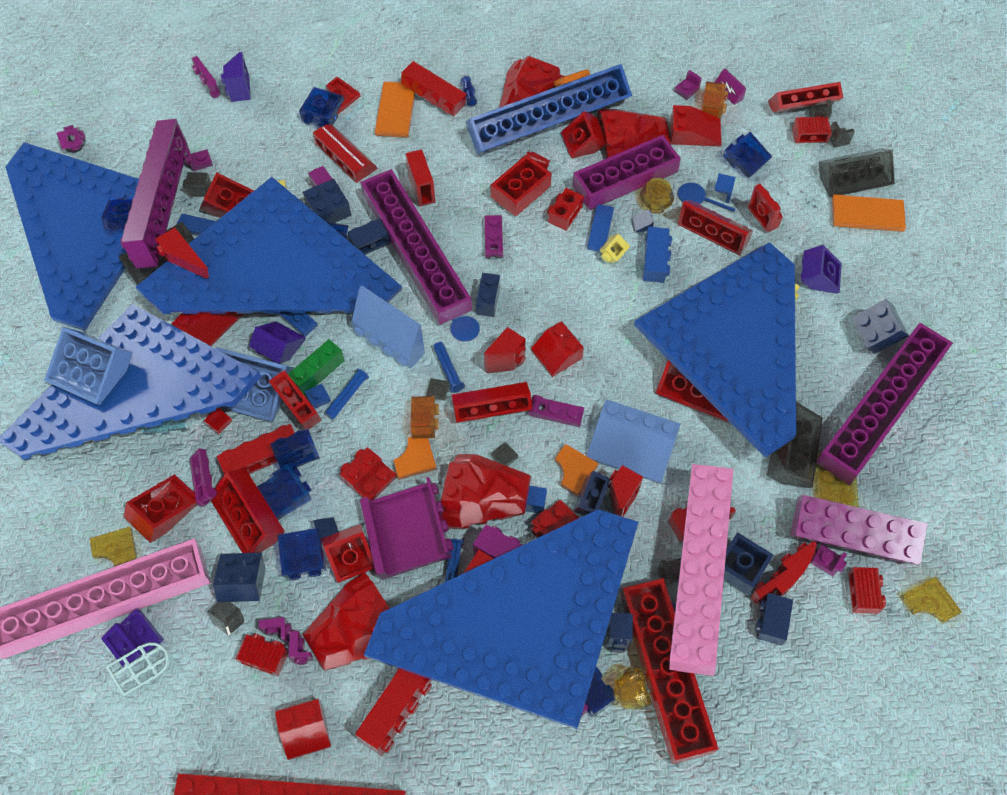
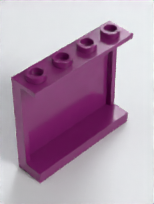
M429 477L426 478L427 483L372 501L368 497L360 499L376 575L382 580L452 558L451 551L454 548L451 539L447 538L446 532L449 531L446 520L442 519L441 513L444 512L442 503L438 501L436 496L439 494L438 486Z

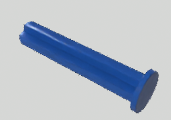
M443 342L435 343L434 350L451 385V392L461 391L465 384L460 381Z
M359 368L356 369L357 373L326 410L325 413L329 418L335 419L365 379H369L367 373Z
M451 539L454 550L451 551L452 558L448 559L445 582L458 575L461 545H464L463 540Z

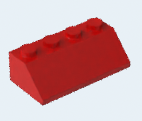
M686 200L682 204L678 221L679 226L739 256L742 254L751 239L752 230L694 201Z
M181 313L171 324L212 346L245 313Z
M668 360L656 394L727 422L728 420Z
M247 470L227 471L215 487L217 495L211 502L241 552L260 553L274 545L285 531Z

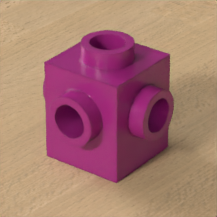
M73 125L63 127L64 131L56 133L62 150L71 148V151L81 149V145L85 144L84 140H86L84 131L80 130L79 127L74 128Z

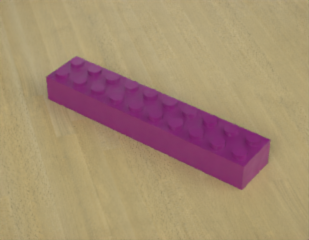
M177 119L156 121L152 138L149 141L150 145L148 151H146L143 169L139 175L134 199H132L131 210L128 213L127 224H125L124 234L121 238V245L125 248L130 261L133 262L136 268L158 266L160 255L156 250V238L167 231L185 161V149L188 148V143Z
M390 169L361 181L363 197L376 219L380 218L388 231L392 246L439 325L472 311L470 295L393 170Z
M919 322L821 453L816 463L850 486L952 346L953 342Z

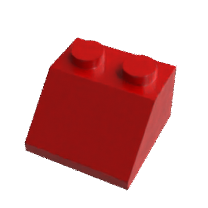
M586 111L582 112L561 131L571 158L594 154L606 144L605 135L597 117Z
M560 321L543 333L532 346L531 351L549 374L554 377L583 359L584 347L567 326Z
M507 327L484 352L485 372L513 371L518 365L521 366L526 359V339Z
M622 465L619 471L615 469L612 473L608 488L610 489L609 500L613 514L624 517L640 491L643 476Z
M361 524L322 538L323 547L337 583L375 569L373 557Z
M319 699L275 711L278 732L287 760L332 747L323 704Z

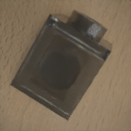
M681 558L668 562L665 559L660 561L657 573L659 579H664L665 585L679 582Z

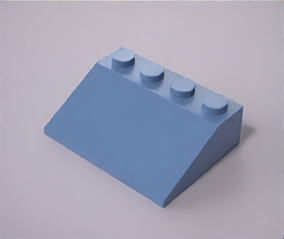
M361 286L352 317L353 331L359 337H365L372 346L381 348L387 356L394 357L400 365H406L411 369L425 354L421 324L364 286Z
M62 327L44 381L100 405L127 371L133 353L84 332Z
M216 347L222 353L258 371L262 376L236 406L227 407L225 405L220 408L274 422L283 400L271 386L269 380L283 370L288 374L294 367Z
M606 399L587 457L597 463L618 470L623 465L643 476V478L661 484L681 423Z

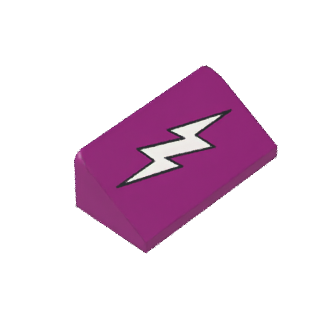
M724 68L716 79L714 86L735 105L744 99L746 87Z

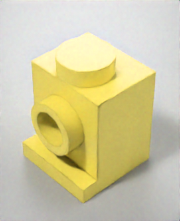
M620 234L611 235L599 250L602 253L601 258L608 263L617 262L629 249L630 245Z

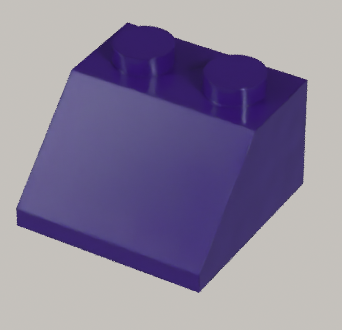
M239 52L223 66V73L221 74L222 84H226L225 93L227 96L229 95L231 102L251 100L250 77L243 52Z
M824 245L804 250L801 281L812 290L840 293L842 263Z
M275 321L256 326L249 347L254 349L256 353L267 356L272 362L280 364L292 358L306 337Z

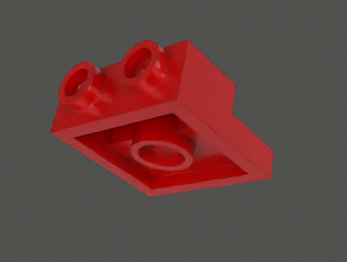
M761 183L754 186L748 209L768 233L779 228L783 218L780 212L781 208Z
M369 447L365 450H358L354 456L355 459L351 463H345L340 469L341 480L361 498L368 497L371 501L375 500L397 478V474L385 465L382 459Z
M560 499L548 510L545 509L531 521V531L539 538L579 519V517Z

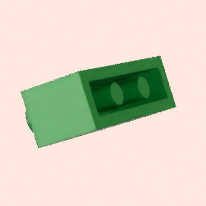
M328 339L288 373L304 396L306 395V390L317 386L345 361L342 350Z

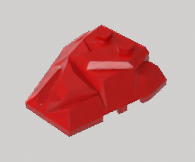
M527 56L523 60L514 61L507 71L500 107L556 88L554 82L564 77V75L560 74V68L531 56Z
M619 109L598 110L600 126L603 125L606 140V159L661 135H664L670 145L672 143L666 117Z
M458 454L454 462L449 463L441 497V503L444 507L442 519L446 520L449 529L464 530L470 528L469 525L477 523L484 525L488 524L489 520L497 518L504 520L524 515L531 475L478 454Z
M365 572L343 587L304 632L303 636L324 671L349 665L353 661L367 660L369 658H366L364 653L379 615L390 608Z

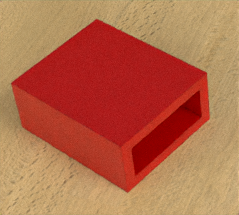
M422 149L405 153L408 177L419 207L436 203L434 181Z

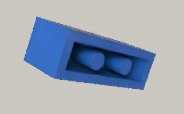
M648 226L643 281L664 283L666 276L670 274V265H667V261L671 259V251L668 250V246L671 247L672 236H669V228Z

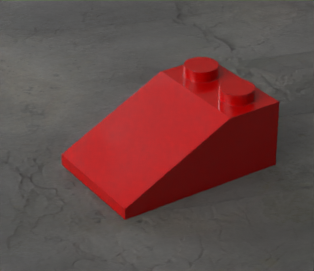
M673 105L670 118L672 145L721 147L720 118L692 106Z
M216 172L200 209L221 218L254 190Z
M174 474L127 501L124 518L152 543L168 533L198 504L195 493Z

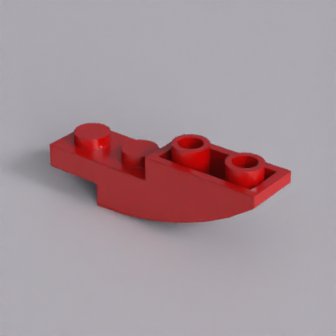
M815 541L810 544L803 543L796 549L797 552L793 555L790 553L785 555L780 560L782 563L778 567L779 571L770 577L771 581L766 584L761 582L753 588L755 592L751 599L755 604L764 599L768 593L782 597L794 586L811 562L817 545Z

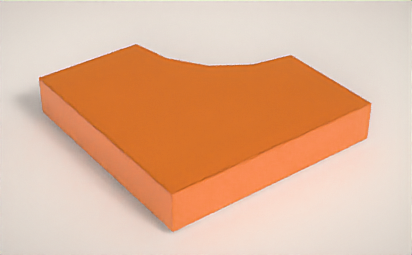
M586 69L564 76L554 82L555 87L589 76L590 72Z
M427 433L408 437L406 451L400 457L393 460L399 480L437 470Z
M567 444L564 445L555 458V462L560 465L564 475L561 487L578 497L586 476L591 471H596L599 463Z

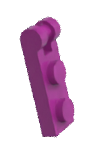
M198 56L191 58L194 73L196 75L199 74L202 84H206L208 89H210L211 97H219L220 92L216 80Z
M502 215L484 216L485 258H491V256L503 258Z
M533 395L532 410L528 411V415L580 427L585 407ZM539 406L545 407L544 411L540 410Z
M198 448L189 460L196 502L199 506L205 507L217 495V492L212 487V476L209 471V459L206 449Z

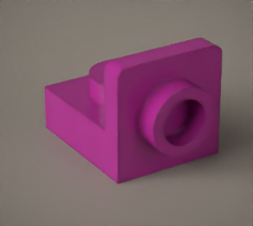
M689 70L686 79L675 87L674 92L688 100L699 91L702 78Z
M189 148L185 149L187 153L184 156L188 166L191 165L193 172L213 166L208 149L192 154Z
M821 545L811 564L834 576L837 571L841 573L847 562L844 559L847 554L843 552L839 555Z
M285 617L259 620V630L263 634L274 636L281 632L283 642L289 643L292 625L288 623Z
M290 631V660L297 665H305L308 661H313L311 652H301L305 649L304 637L301 636L299 631Z

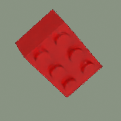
M525 155L490 184L491 198L514 216H517L551 187L552 173L531 157Z

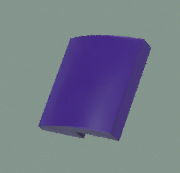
M135 609L121 624L116 623L101 638L116 659L121 658L143 644L149 642L160 644L164 640L140 609ZM149 645L143 647V649L147 654L148 652L154 650L157 646ZM138 650L126 657L130 664L142 657L141 655L143 654ZM123 659L119 661L121 666L125 667L124 665L126 664L124 663Z

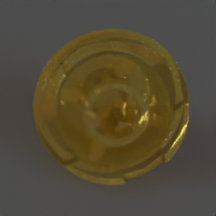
M662 178L649 180L640 191L641 205L651 210V213H663L674 201V194L670 183Z
M629 666L614 678V695L616 700L620 701L623 709L644 710V707L651 705L650 692L647 691L646 679L641 668H631Z

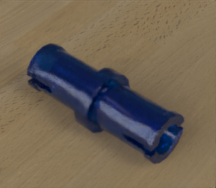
M464 76L461 78L462 91L467 94V105L472 107L477 104L475 88L472 86L471 78Z

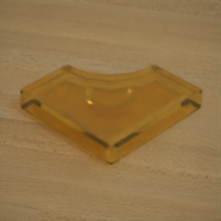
M130 526L89 538L94 559L104 558L110 560L114 566L137 559L133 531Z
M936 576L900 596L912 615L927 613L936 617L942 624L962 613Z

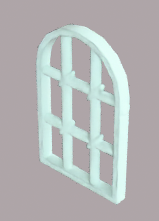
M149 642L138 646L136 649L107 665L106 668L122 695L125 696L153 678H157L166 669L169 656L167 650L162 645ZM149 645L157 646V648L147 654L143 647ZM162 649L166 656L152 664L149 659L150 655ZM140 650L143 654L141 655L142 657L129 664L126 657ZM123 659L126 664L124 665L125 667L113 673L110 667ZM146 659L149 665L135 674L132 669L133 665ZM166 660L163 669L157 672L155 669L156 665ZM129 669L132 674L130 675L131 677L119 683L115 676ZM152 669L155 675L140 682L138 679L139 675ZM135 679L138 685L124 692L121 686Z

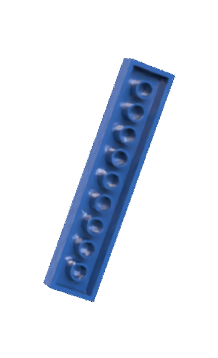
M619 64L472 117L465 122L475 150L479 154L574 119L584 111L590 113L631 97L632 93L623 66Z

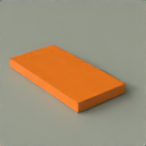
M383 82L375 128L376 136L409 138L415 92L404 87L401 82Z
M835 194L832 197L833 226L904 232L906 229L904 200Z

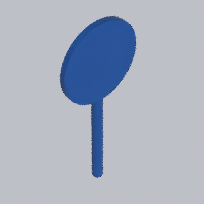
M685 183L678 190V197L681 202L691 200L701 204L705 200L727 210L735 211V208L705 197V190L699 184Z
M469 316L452 319L453 322L450 330L455 339L467 342L478 336L480 326L476 319Z

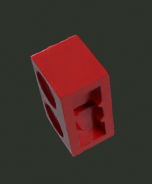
M565 188L562 193L558 194L555 204L551 205L548 209V223L567 231L583 208L584 196Z

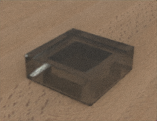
M430 378L426 394L427 398L445 401L449 381Z
M504 442L491 453V457L496 462L509 466L518 458V454Z

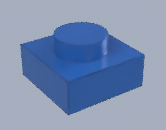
M322 383L305 391L314 409L331 402Z

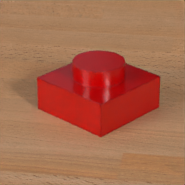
M216 408V411L210 413L203 421L217 434H220L232 422V419L221 409Z

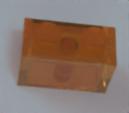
M706 81L701 111L721 119L722 113L725 114L727 104L724 103V101H727L728 91H725L726 84Z
M411 396L410 427L412 439L435 438V430H439V418H436V415H439V404H435V396Z

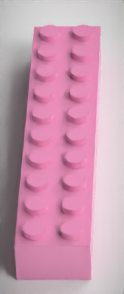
M692 464L669 670L714 676L733 468Z
M194 538L0 607V658H8L131 613L135 609H142L210 584L211 581L201 546Z

